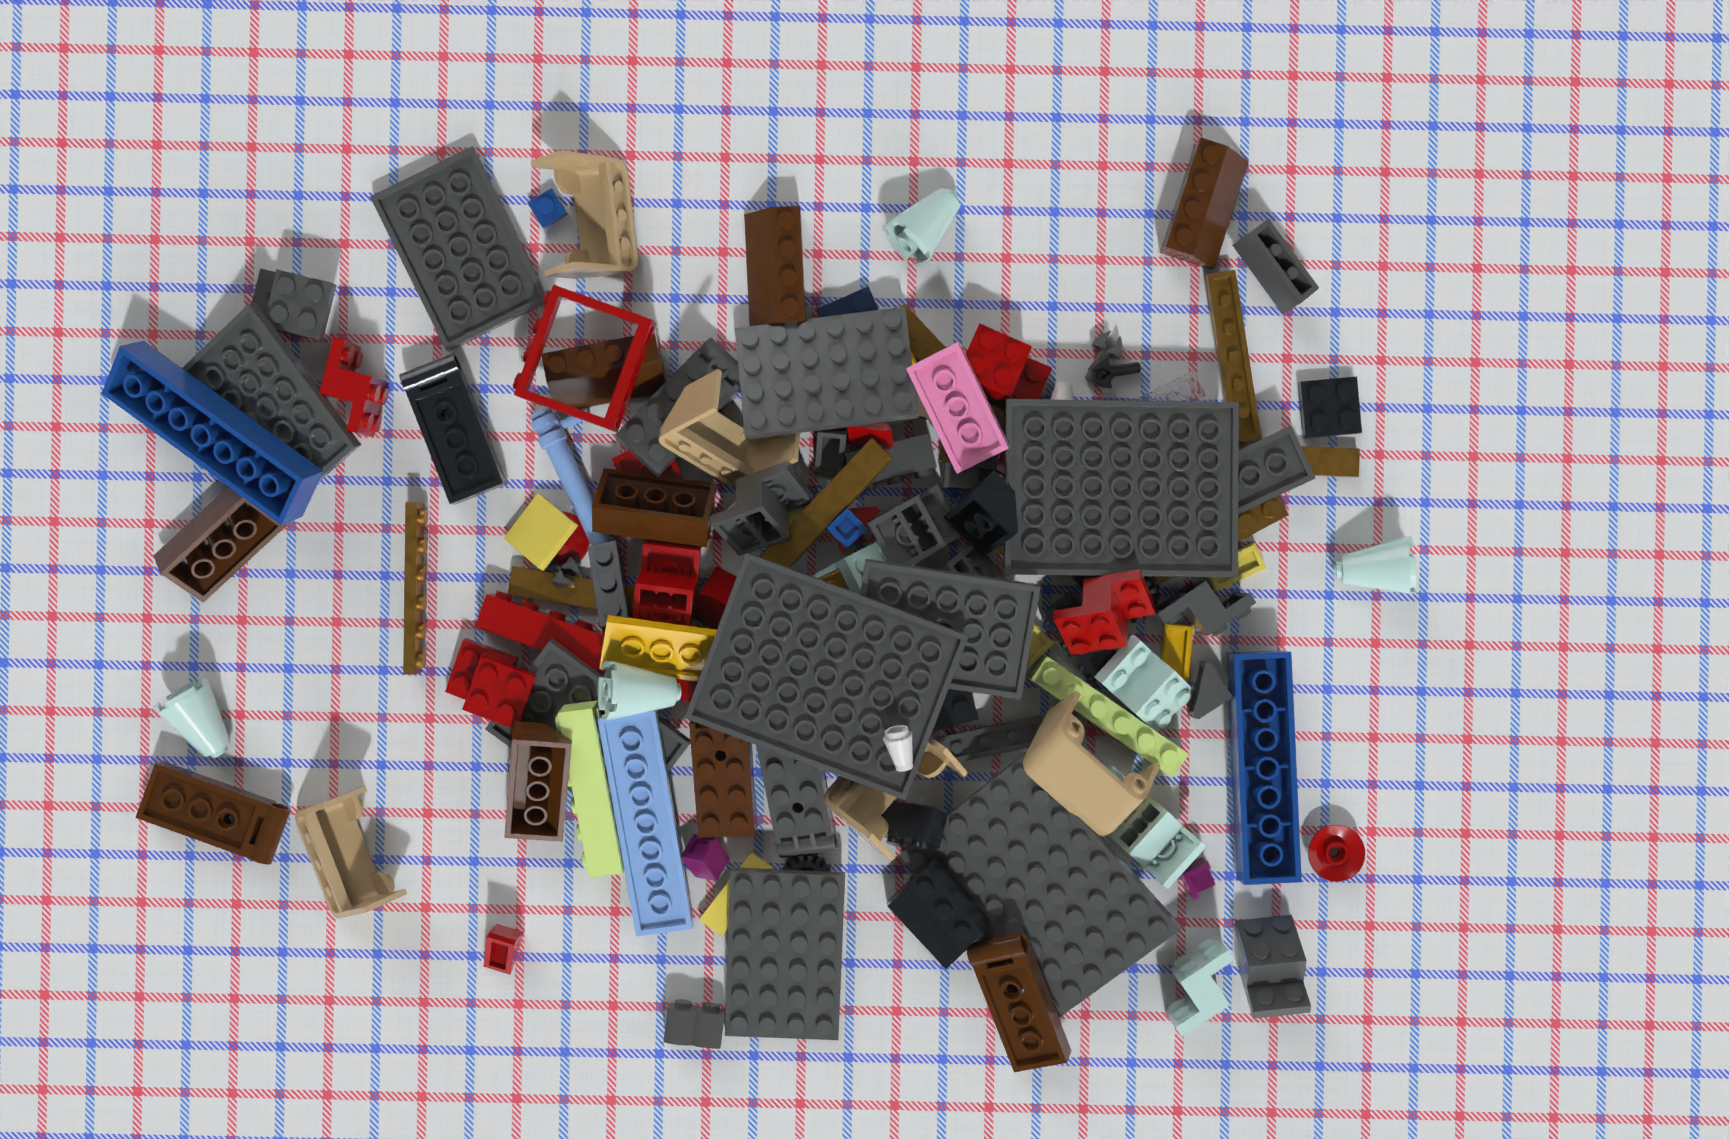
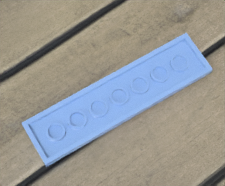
M657 710L612 720L602 719V715H599L597 720L636 937L693 929L694 923L681 857L682 853Z

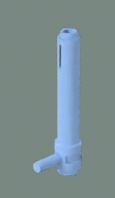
M549 408L530 415L532 420L530 425L533 431L538 433L540 437L538 438L539 444L542 449H546L590 544L595 545L614 541L611 534L592 532V504L594 497L566 441L568 436L564 429L583 420L569 415L559 419L557 413Z

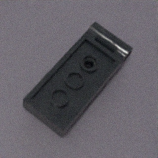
M452 353L399 374L402 386L409 399L449 504L456 505L507 485L508 483L456 355ZM451 410L452 416L446 420L445 412Z

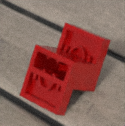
M979 323L966 356L989 404L1005 410L1006 399H1039L1052 367L1028 357L1032 348L1031 345Z
M333 337L319 393L353 403L346 431L374 438V434L379 431L382 417L379 416L381 406L385 405L388 399L389 390L386 388L387 382L356 373L355 370L362 363L363 354L360 352L361 347L345 339Z
M644 540L641 571L635 582L634 619L692 626V614L698 597L702 547Z
M1138 569L1083 579L1082 606L1054 611V622L1071 655L1106 649L1111 650L1127 646V619L1155 615L1156 605L1142 572Z
M465 638L462 640L445 692L465 699L462 710L513 729L514 721H522L537 674L516 667L519 657Z

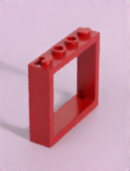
M553 284L551 291L548 290L544 296L542 306L545 309L542 317L537 318L534 324L533 334L535 337L532 345H528L523 355V362L525 364L522 373H518L514 379V395L617 433L657 324L652 319ZM562 298L638 325L605 418L529 391Z

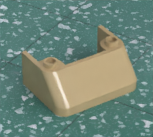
M560 150L531 161V167L554 170L557 187L565 194L574 195L580 250L576 249L568 252L565 257V264L545 270L544 277L582 279L634 271L638 265V254L629 177L625 164L618 158Z
M719 369L687 385L660 428L659 443L663 447L731 487H736V479L785 461L790 465L798 461L800 433L746 440L743 427L717 412L722 371Z
M1076 691L1048 709L1025 754L1023 768L1032 780L1065 809L1078 816L1098 836L1104 837L1114 832L1148 796L1160 765L1155 762L1138 773L1131 772L1125 775L1122 781L1081 745L1085 736L1084 727L1072 715L1081 696Z
M930 737L917 773L923 777L932 778L948 765L965 777L968 772L945 746ZM839 776L824 795L825 804L867 843L891 862L893 861L895 856L881 843L889 828L888 822L881 815L897 797Z
M366 786L315 804L295 814L298 830L329 910L336 918L369 912L407 894L406 889L394 891L395 884L392 877L382 871H376L356 820L362 816V811L364 810V804L359 794L367 792Z

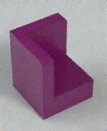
M693 834L681 854L682 860L695 877L713 881L719 879L730 859L717 838H698V834Z
M1203 857L1194 860L1180 875L1187 894L1193 900L1199 898L1198 892L1216 885L1209 871L1211 868L1209 862Z

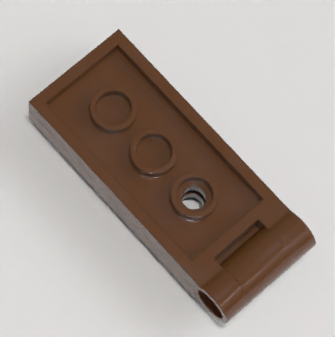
M690 720L689 729L698 838L755 836L758 822L752 743ZM718 751H724L726 755H720Z
M162 761L155 763L135 818L246 857L257 863L270 865L274 859L291 808L276 803L274 800ZM229 814L234 816V822L230 821Z
M1025 933L1009 934L977 941L967 947L968 960L974 969L1013 1071L1020 1072L1067 1063L1072 1050Z

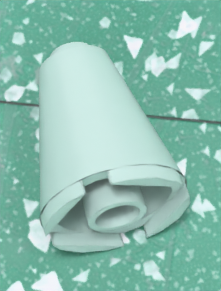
M939 188L889 220L883 227V231L888 229L889 232L885 236L887 241L904 259L907 260L909 257L917 260L914 265L924 267L931 260L960 208L958 195L949 188Z
M1412 537L1399 538L1341 555V561H1335L1336 578H1342V583L1406 594L1416 593L1414 589L1417 586L1416 558L1413 554H1410V548L1414 547Z
M605 661L602 664L601 669L606 670L605 677H599L598 707L599 710H605V714L601 716L602 719L612 720L672 707L681 698V685L677 683L674 677L615 661Z
M204 676L201 677V684H198L195 680L166 697L168 701L163 703L164 706L158 702L153 708L204 757L211 755L214 759L228 751L226 745L231 741L210 682Z

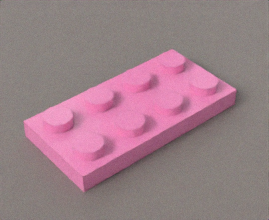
M956 342L906 368L957 474L1011 448L960 342Z

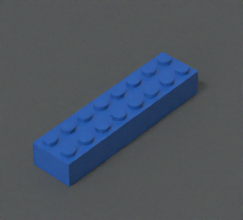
M140 341L119 347L102 390V395L281 526L303 517L324 472L147 342Z
M1285 650L1226 653L1228 690L1233 696L1229 700L1236 877L1244 885L1302 882L1292 653Z

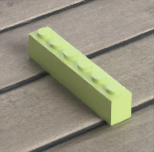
M1044 654L1027 677L1061 701L1078 691L1081 696L1074 708L1075 711L1150 763L1157 762L1160 765L1159 769L1172 778L1189 755Z
M598 700L565 704L555 718L557 731L572 740L568 787H572L574 797L571 799L573 814H577L578 817L577 838L583 843L582 864L584 868H587L589 878L623 874L624 872L597 720L599 715H601Z

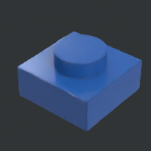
M552 188L527 203L543 229L568 215Z
M848 508L827 527L846 549L867 530Z

